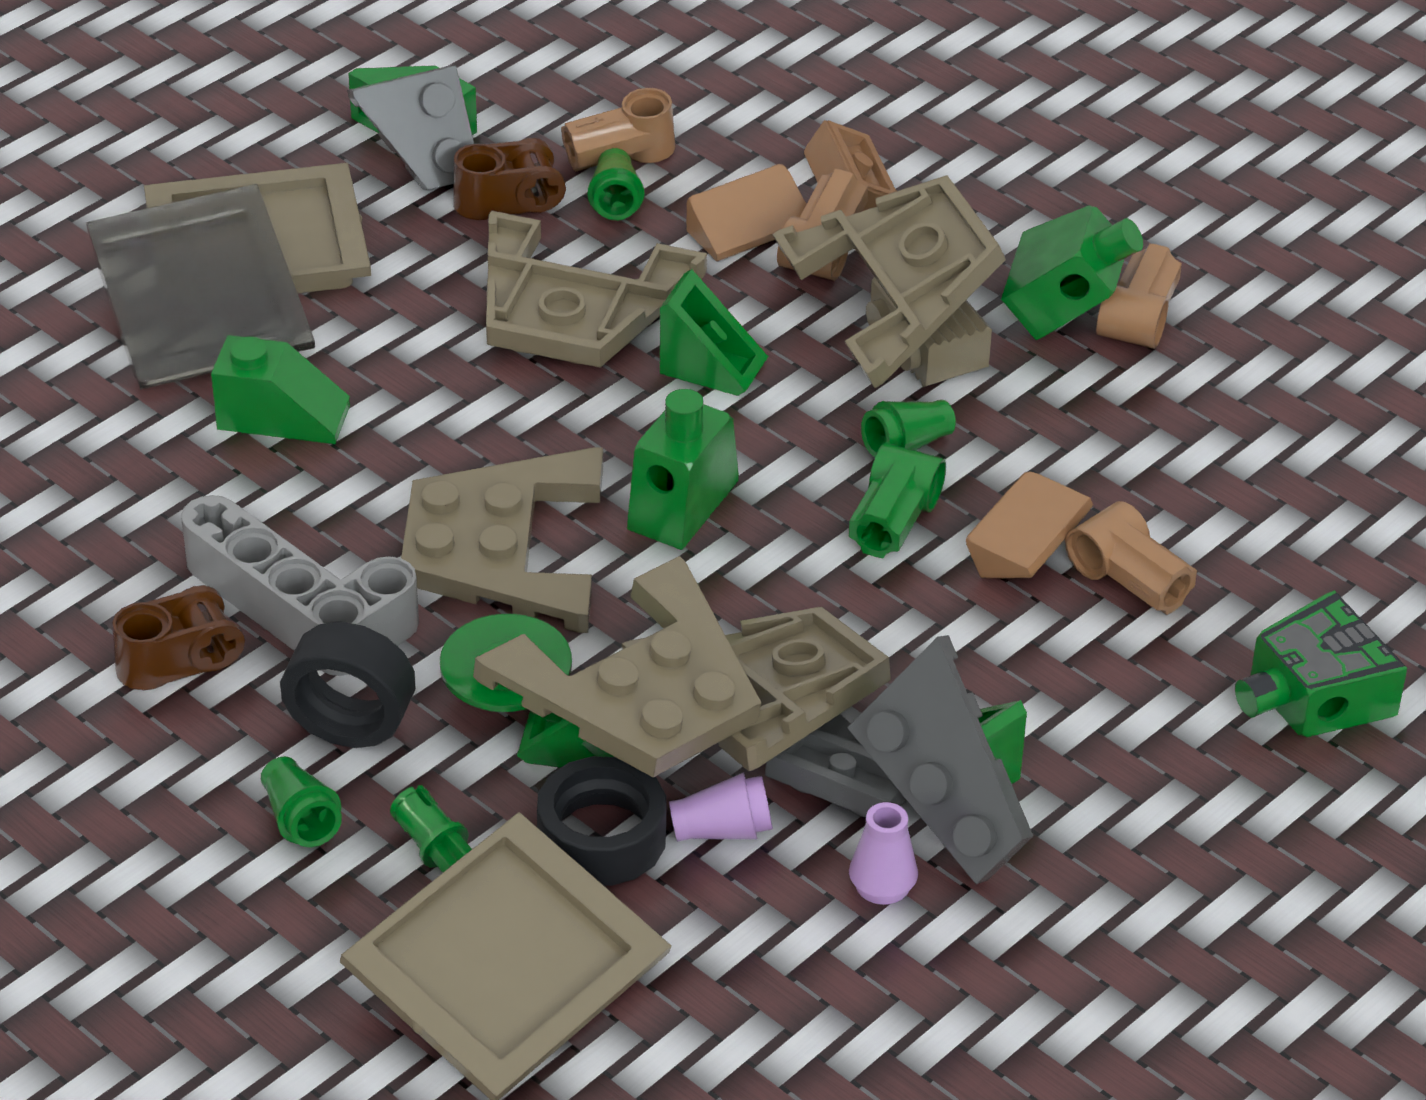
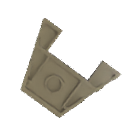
M948 175L875 198L877 207L847 217L842 210H838L821 216L822 225L798 233L792 225L772 234L780 250L801 280L850 250L855 249L897 308L895 311L845 340L852 356L874 388L882 385L1006 260L995 238Z
M491 211L488 221L487 345L601 368L660 316V307L685 272L693 269L700 279L705 276L707 272V253L657 243L639 279H632L532 259L531 256L541 240V220Z
M587 448L413 480L401 559L409 562L414 567L417 577V588L472 604H477L480 597L512 605L513 614L537 618L539 612L564 619V629L578 633H588L592 597V574L527 572L535 502L600 503L603 476V448Z
M680 556L633 580L631 598L663 628L662 630L572 676H567L525 634H522L476 657L473 677L480 684L491 690H494L499 683L523 696L522 706L541 717L554 713L580 727L578 737L651 777L665 772L758 721L761 701L687 563Z
M823 607L740 621L741 632L725 636L761 701V707L757 722L718 742L719 747L748 771L759 768L891 681L889 657ZM640 638V639H635V640H630V641L624 642V643H622V649H624V648H626V647H628V646H630V645H632V644H634V643H636V642H638V641H640V640H642V639H644V638Z

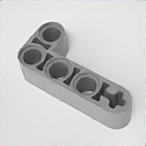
M202 496L190 501L184 507L181 519L187 569L193 576L205 585L213 587L220 593L221 597L295 651L304 633L319 624L341 621L363 625L388 637L397 646L417 631L419 625L417 577L414 567L409 562L401 558L389 556L376 558L340 580L239 505L223 496ZM329 669L321 670L329 675H350L345 672Z

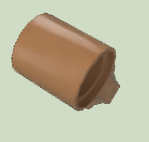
M657 88L637 89L624 97L621 108L567 122L564 126H561L562 141L566 149L568 161L574 171L598 166L599 156L605 150L611 148L622 149L628 153L631 159L642 163H654L667 159L675 150L671 97L665 91Z
M835 169L829 175H822L800 218L791 216L785 223L784 228L793 225L798 233L822 225L821 216L838 210H842L846 217L862 212L868 202V187L861 184L856 179L854 173ZM778 246V265L794 270ZM848 252L811 275L832 281L837 280L845 266Z
M1150 243L1146 249L1132 255L1115 292L1108 299L1101 302L1096 327L1097 335L1153 349L1158 346L1167 319L1169 301L1180 280L1182 263L1172 256L1168 247Z
M1117 501L1067 533L1065 547L1068 557L1083 576L1091 580H1099L1105 575H1109L1157 611L1161 610L1166 615L1182 606L1188 593L1195 587L1197 570L1152 539L1147 523L1140 512L1126 502Z

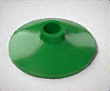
M520 614L489 615L466 623L447 639L440 654V672L443 682L450 692L471 706L495 712L521 711L526 709L522 706L523 696L499 683L494 690H491L480 684L473 677L475 658L525 634L567 676H570L572 670L571 649L565 637L556 628L540 619Z

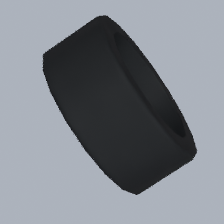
M341 621L319 624L302 635L280 680L281 699L291 717L310 734L331 744L351 748L377 746L393 737L399 727L416 689L415 671L406 654L388 637L366 626ZM329 669L350 674L366 683L376 692L379 699L367 701L348 697L329 686L321 679L317 671Z
M587 757L569 762L549 775L538 792L537 828L602 885L613 886L634 880L656 865L665 850L666 794L657 777H651L616 757ZM591 805H615L630 810L642 820L641 823L628 832L610 837L588 836L573 831L562 822L565 817L577 809Z

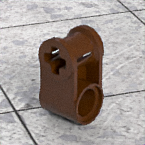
M526 138L519 141L495 144H470L460 148L454 155L453 205L456 212L465 218L486 220L489 219L491 211L506 214L541 213L557 206L565 196L566 185L560 172L553 168L554 156L550 146L538 138ZM531 153L535 154L538 162L535 164L531 158ZM536 187L539 197L534 196L531 188Z
M193 586L180 593L159 599L132 603L121 608L115 614L112 622L117 678L123 685L132 689L151 690L182 678L206 671L223 669L237 660L244 650L245 638L243 632L238 625L227 620L224 615L225 605L220 593L210 586ZM198 604L204 605L206 610L201 612ZM211 645L214 652H208L206 647Z

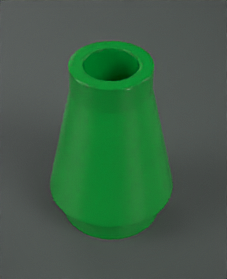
M611 148L605 150L599 156L598 166L588 187V201L591 207L604 218L610 220L626 219L636 212L643 203L644 186L631 164V158L628 153L619 148Z
M943 399L933 402L881 401L872 410L864 414L861 422V434L866 449L873 457H876L880 447L886 442L916 451L940 437L951 435L955 429L956 419L951 405Z
M282 756L271 760L262 770L260 779L267 791L280 834L287 841L303 847H317L329 841L339 830L342 821L341 800L338 794L303 770L294 759Z

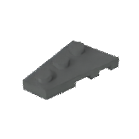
M949 635L938 636L847 728L971 879L978 884L988 881L1033 837V834L1001 759L994 758L978 720L983 715L973 692L967 693L953 661L958 656Z

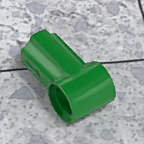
M887 442L882 444L871 469L868 490L849 521V537L857 542L863 553L883 559L886 554L900 550L921 511L930 513L935 508L945 481L946 460Z

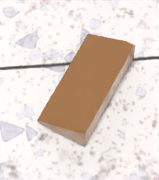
M829 120L822 122L804 150V155L817 183L822 175H829L835 169L854 173L856 179L868 187V202L863 211L877 207L875 198L896 192L869 135Z
M777 164L689 197L687 200L686 231L717 262L775 240L772 234L783 229L791 216L800 218L806 202L787 168L783 164Z
M1024 472L966 537L967 548L980 577L1032 578L1066 539L1067 533L1073 530L1093 506L1091 498L1040 474Z

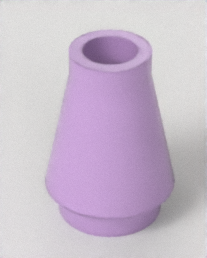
M743 772L683 799L669 801L677 842L688 839H757V832L773 829L762 776L745 779Z
M889 802L878 803L868 810L866 825L849 867L850 879L856 886L858 893L867 901L875 904H893L902 900L918 879V868L908 831V814L901 806Z

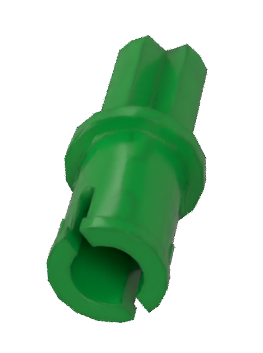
M418 785L416 790L413 787H409L401 792L393 801L390 808L391 817L414 840L420 849L419 857L424 865L430 868L439 867L442 872H445L472 850L467 843L469 837L467 828L460 822H453L438 806V803L424 786Z

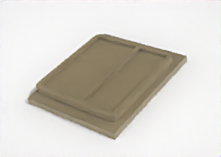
M348 163L144 185L151 233L149 244L153 247L160 300L178 298L179 303L184 306L213 304L342 289L349 287L353 283V278L371 276V266L361 224L362 215L358 211Z
M518 812L342 953L340 963L490 1100H500L668 955L672 945Z

